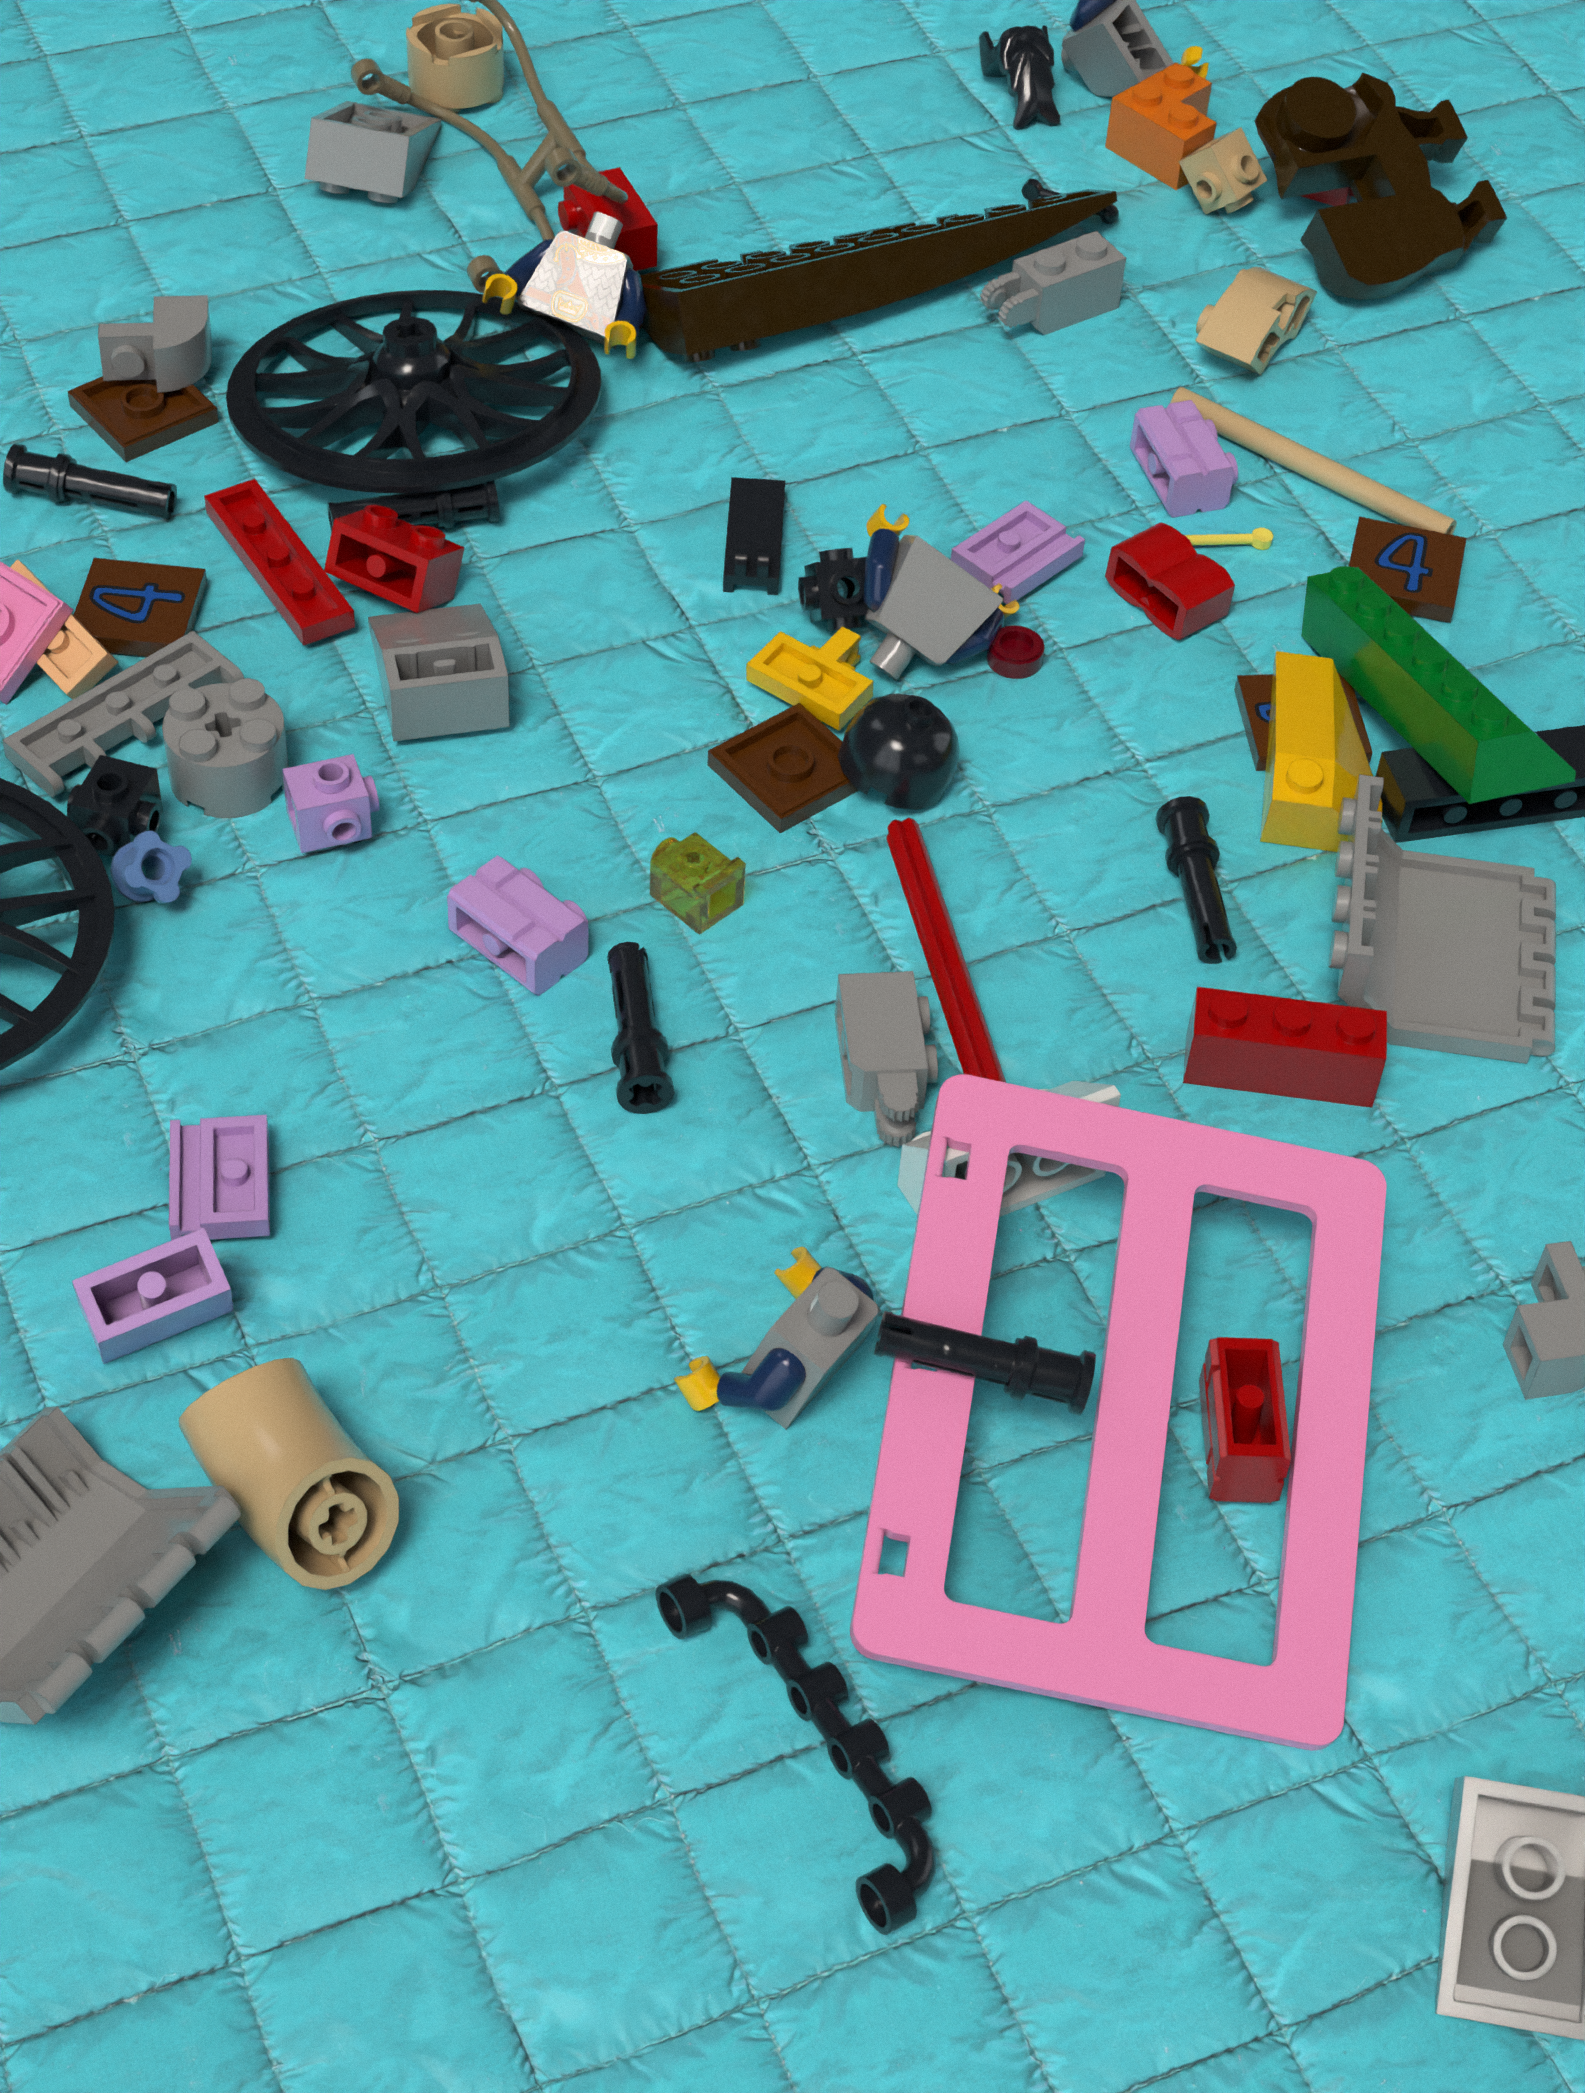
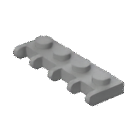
M192 631L3 739L5 756L47 794L54 797L65 790L63 781L60 778L84 763L92 768L100 755L106 756V750L132 735L136 736L143 743L156 737V730L152 723L165 716L169 709V698L177 690L183 688L196 689L216 683H233L243 679L244 676L235 664Z

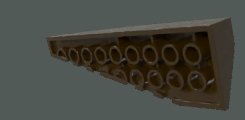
M1086 189L1028 200L1029 210H1026V205L1024 204L984 208L985 219L984 214L960 216L952 214L936 217L937 223L916 225L915 222L834 236V245H830V241H807L789 245L790 255H786V251L781 250L768 252L759 250L740 254L741 261L718 262V259H711L642 274L640 276L647 314L641 327L664 352L684 355L685 362H700L715 358L714 349L730 346V351L755 349L761 346L760 338L873 310L954 282L999 263L1059 234L1117 202L1116 191Z

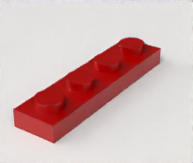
M256 479L204 496L207 515L303 646L355 627L353 608Z

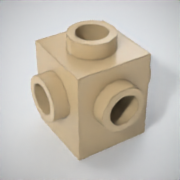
M1241 127L1206 143L1179 161L1205 215L1222 207L1225 208L1227 214L1242 208L1254 200L1251 191L1268 181Z

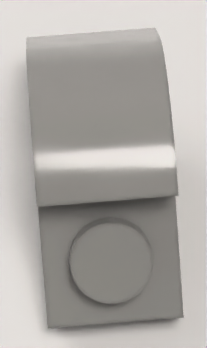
M208 295L155 296L153 323L99 324L98 340L103 380H156L158 393L179 390L200 380L207 373L212 362V336Z
M1571 1241L1546 1244L1531 1281V1286L1539 1303L1517 1306L1503 1342L1504 1349L1525 1400L1572 1393L1585 1387V1266L1581 1265Z

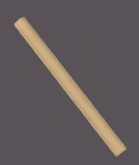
M1180 387L1171 399L1170 403L1192 400L1204 420L1211 419L1213 421L1217 434L1402 525L1450 535L1454 533L1457 524L1456 520L1197 393Z

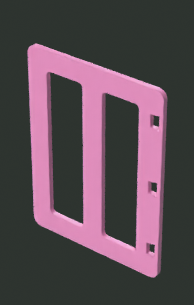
M959 1074L948 1078L940 1088L935 1105L901 1316L982 1335L1006 1167L1010 1154L1016 1152L1112 1172L1119 1175L1124 1182L1070 1617L1066 1623H1053L954 1602L946 1596L944 1583L975 1378L935 1369V1371L921 1368L911 1369V1362L894 1358L851 1617L850 1637L853 1645L863 1656L876 1661L1304 1750L1316 1751L1328 1747L1340 1735L1343 1729L1387 1189L1383 1173L1373 1163L1359 1158L973 1075ZM947 1146L955 1150L969 1152L965 1180L954 1177H942ZM1198 1192L1305 1214L1312 1223L1272 1663L1269 1666H1259L1155 1644L1145 1634L1194 1194ZM884 1536L892 1540L908 1543L903 1577L887 1573L878 1574Z

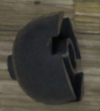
M889 694L875 698L855 714L845 731L839 748L838 759L846 777L857 789L866 795L870 787L878 792L888 795L884 804L895 808L918 810L933 806L941 800L945 790L950 786L954 778L960 748L953 724L932 702L914 695Z

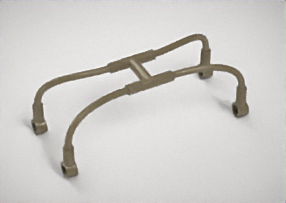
M497 0L469 1H478L496 16L504 27L515 49L529 90L537 105V114L549 131L523 169L520 168L514 157L507 155L505 150L481 128L456 113L411 92L409 86L383 74L374 60L362 59L356 62L351 70V77L362 94L374 95L379 93L401 105L407 103L460 129L482 144L497 160L498 170L528 218L536 223L543 240L554 239L555 236L545 216V206L533 188L546 171L558 186L566 187L574 184L595 196L604 195L619 204H625L628 200L626 192L610 183L605 176L598 173L587 161L586 152L555 104L545 96L527 46L517 25ZM373 73L369 79L363 80L366 75ZM567 164V166H566L565 168L559 170V168H561L563 165ZM487 255L474 258L467 267V275L475 289L480 293H484L485 283L491 275L504 273V271L500 270L495 260Z

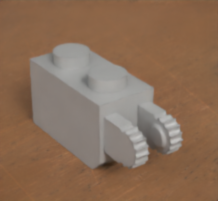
M1094 231L1084 234L1075 239L1013 260L1012 272L1001 275L996 280L993 278L992 281H988L987 285H984L983 290H981L980 301L992 311L999 308L998 318L1007 327H1016L1018 324L1023 325L1030 322L1038 331L1047 335L1119 308L1126 257L1099 232Z
M913 971L838 974L834 1016L846 1103L860 1112L874 1111L879 1139H882L884 1144H890V1147L897 1146L899 1148L900 1145L911 1142L912 1138H915V1113H918V1109H924L927 1083L937 1082L938 1061L935 1045H925L923 1035L929 1034L930 1030L927 996L917 997Z

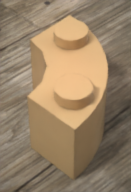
M1256 266L1247 270L1242 269L1216 305L1208 304L1203 309L1196 325L1198 336L1195 341L1208 353L1262 375L1269 360L1279 346L1289 338H1296L1317 291Z

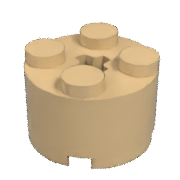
M441 4L426 8L412 18V27L410 29L407 27L406 44L408 84L413 93L456 114L463 108H471L485 103H496L502 99L504 86L503 27L496 16L476 7L475 15L461 12V4Z

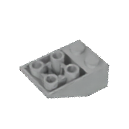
M481 603L430 609L420 613L413 611L368 617L393 741L510 727L508 673L498 634Z

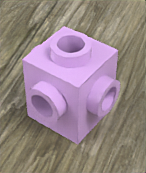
M354 754L282 769L286 811L301 853L372 838L370 813L379 811L378 794L372 776L362 777Z

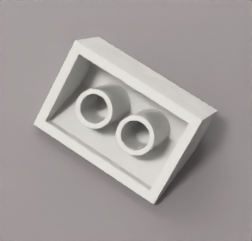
M1071 1081L1050 1090L1039 1089L1119 1107L1121 1094L1115 1085ZM931 1131L922 1133L911 1142L903 1144L901 1150L897 1185L917 1215ZM947 1146L942 1177H954L965 1180L969 1152L955 1150ZM1012 1153L1008 1156L999 1217L1104 1177L1106 1171L1023 1153Z

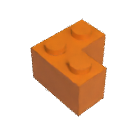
M1175 62L1112 97L1105 147L1176 191L1189 184L1179 161L1206 143L1214 140L1217 122L1207 117L1212 83L1194 73L1191 68Z

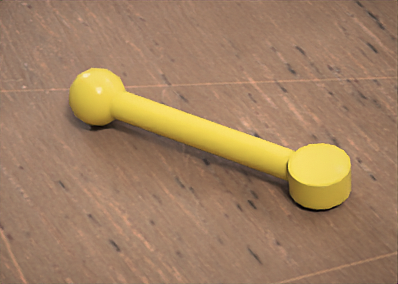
M1261 527L1254 529L1252 534L1185 535L1193 546L1251 544L1256 549L1267 550L1271 547L1273 541V533L1269 529Z

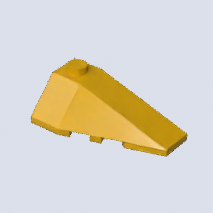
M1276 651L1273 666L1260 842L1337 852L1339 842L1348 841V835L1338 834V820L1343 797L1354 798L1359 774L1373 776L1333 659ZM1381 797L1377 809L1378 812H1382L1383 803Z

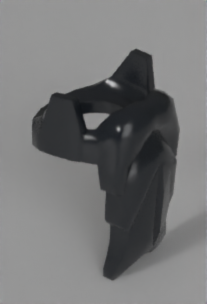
M1031 25L1009 28L1001 34L996 46L993 45L988 31L983 32L979 36L983 76L1007 77L1008 93L1014 97L1015 101L1013 127L1016 130L1024 129L1034 119H1038L1049 126H1057L1060 122V115L1054 104L1051 91L1055 85L1051 71L1054 66V49L1049 41L1047 25L1042 26V29Z

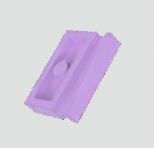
M1026 500L952 548L951 561L988 588H992L998 583L1001 584L1003 587L999 590V593L1003 595V602L1008 604L1013 600L1020 599L1082 557L1085 539L1079 535L1073 539L1066 534V526Z
M267 1115L200 1118V1125L181 1126L180 1120H170L169 1230L171 1240L201 1228H205L209 1239L270 1236L269 1129Z

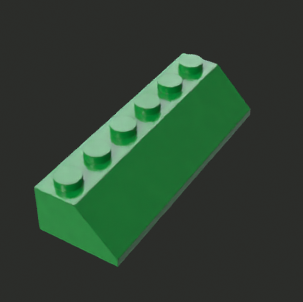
M1340 566L1328 573L1307 576L1301 636L1322 657L1332 658L1337 672L1469 804L1575 782L1576 771L1361 569L1358 567Z

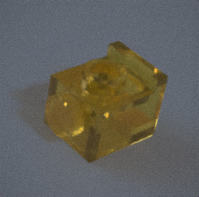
M696 832L682 841L669 837L656 847L651 857L650 895L700 935L744 905L746 863L739 857L730 860Z

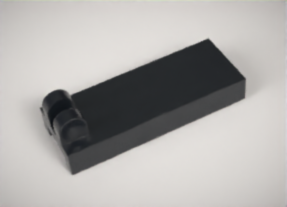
M731 477L723 592L734 593V584L767 586V595H778L785 498L784 480Z

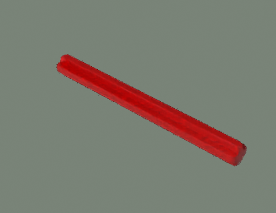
M907 818L903 821L895 819L887 827L889 833L886 839L963 1073L1006 1083L919 824L912 818Z

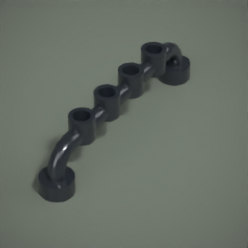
M684 1573L657 1586L656 1602L659 1612L667 1628L678 1639H685L708 1628L711 1625L710 1610L726 1609L733 1612L747 1628L748 1639L755 1655L762 1663L766 1665L771 1663L787 1685V1694L795 1712L804 1721L811 1720L827 1742L828 1754L837 1772L845 1779H853L868 1801L869 1812L877 1829L884 1837L888 1839L894 1838L906 1857V1865L901 1872L893 1865L884 1863L857 1878L856 1893L866 1918L883 1935H888L915 1920L917 1915L915 1900L927 1891L936 1873V1851L928 1832L921 1824L930 1819L932 1815L929 1798L916 1779L908 1777L893 1784L879 1764L886 1761L890 1753L886 1737L876 1722L872 1719H865L853 1726L849 1723L838 1707L848 1700V1689L838 1668L831 1662H825L811 1669L798 1650L807 1645L808 1634L804 1622L797 1611L791 1606H786L771 1613L766 1604L751 1589L733 1581L711 1580L698 1584L691 1575Z

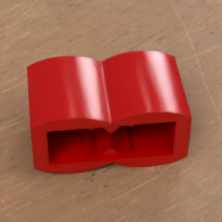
M1158 523L1111 547L1105 574L1107 581L1125 601L1136 607L1143 608L1151 622L1166 635L1181 640L1228 615L1235 589V584L1229 573L1211 558L1197 554L1190 540L1172 526Z

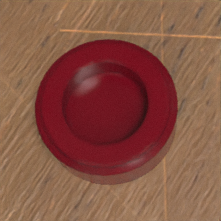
M1017 625L1002 627L991 647L987 650V663L994 672L1006 678L1023 679L1036 674L1042 667L1045 649L1044 641L1039 634L1027 627Z

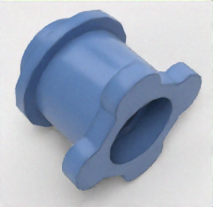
M154 831L141 832L134 838L133 842L119 848L112 858L110 868L112 882L118 892L128 900L145 902L155 899L159 903L172 902L180 894L178 882L183 870L190 867L192 858L186 847L182 845L173 847L161 841L159 835ZM142 865L146 870V876L143 873Z

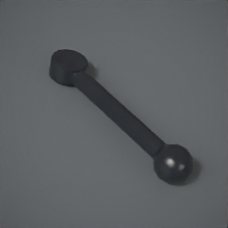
M1028 179L1021 189L1022 195L1027 200L1061 194L1043 188L1042 184L1036 179ZM1111 204L1094 215L1100 216L1103 222L1111 224L1118 219L1119 210Z

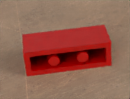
M1197 987L1186 1034L1183 1083L1372 1108L1387 1057V1011Z

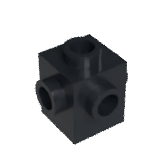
M853 548L820 551V562L804 566L805 576L799 577L798 592L802 610L810 611L811 622L827 621L828 631L839 630L842 626L847 629L862 627L861 617L866 616L869 609L863 600L866 557L854 558ZM838 583L843 587V597L838 592Z
M104 755L98 757L82 785L77 784L74 786L67 803L68 818L90 840L96 852L101 855L114 856L119 848L133 842L134 838L141 832L154 831L157 833L163 812L156 768Z

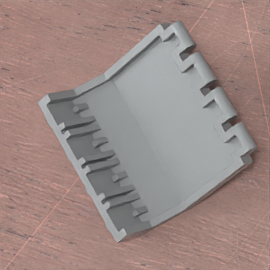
M1359 774L1354 798L1343 797L1338 820V834L1348 835V841L1339 842L1335 864V877L1345 878V886L1337 885L1332 908V922L1342 923V931L1334 930L1329 953V968L1339 969L1338 996L1352 1007L1387 1011V1042L1390 1045L1525 1064L1528 1063L1530 1055H1551L1555 1051V882L1548 878L1534 877L1535 868L1402 850L1381 829L1382 812H1378L1377 809L1384 778Z
M58 1406L44 1408L0 1451V1722L36 1725L46 1713L54 1714L93 1673L90 1666L93 1663H103L145 1618L143 1610L145 1608H154L196 1564L194 1556L196 1554H205L241 1516L239 1509L241 1507L224 1486L147 1490L102 1460Z

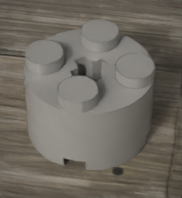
M243 678L233 683H216L196 689L183 688L171 695L169 698V709L163 719L162 731L170 786L178 801L188 807V800L193 804L203 807L204 815L215 818L243 817L261 811L271 804V795L280 786L284 790L282 769L289 768L283 713L277 702L265 693L263 684L255 679Z

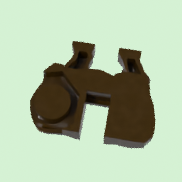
M1362 73L1352 86L1342 88L1337 83L1325 78L1306 77L1274 94L1262 106L1255 119L1258 135L1274 163L1278 193L1281 199L1350 187L1357 200L1355 203L1318 209L1300 239L1304 247L1313 256L1320 283L1337 296L1354 299H1378L1403 291L1429 273L1453 268L1473 241L1477 243H1490L1507 219L1489 180L1477 182L1469 196L1458 205L1450 202L1441 191L1431 187L1428 161L1452 163L1468 138L1449 99L1439 102L1430 112L1416 111L1396 106V98L1391 86L1387 82L1366 73Z

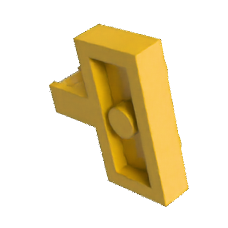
M843 626L821 648L814 645L809 647L780 631L746 664L747 681L793 706L798 703L802 704L818 720L838 731L873 697V680L856 672L854 667L860 661V655L858 654L861 636Z

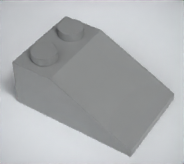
M346 101L311 118L305 179L320 182L319 189L326 192L347 194L349 193V188L368 191L367 198L383 203H397L398 197L403 198L414 190L440 131L441 119Z
M1468 1776L1455 1778L1445 1857L1435 2014L1585 2040V1796Z

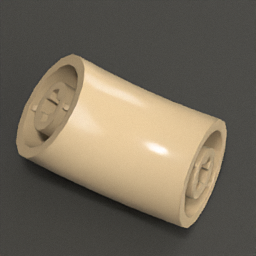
M294 1358L275 1359L251 1367L205 1392L190 1404L179 1417V1428L213 1486H224L241 1507L239 1509L241 1516L237 1520L239 1524L273 1562L302 1586L327 1590L351 1584L372 1570L390 1547L399 1523V1496L392 1479L356 1445L342 1428L315 1388L301 1361Z

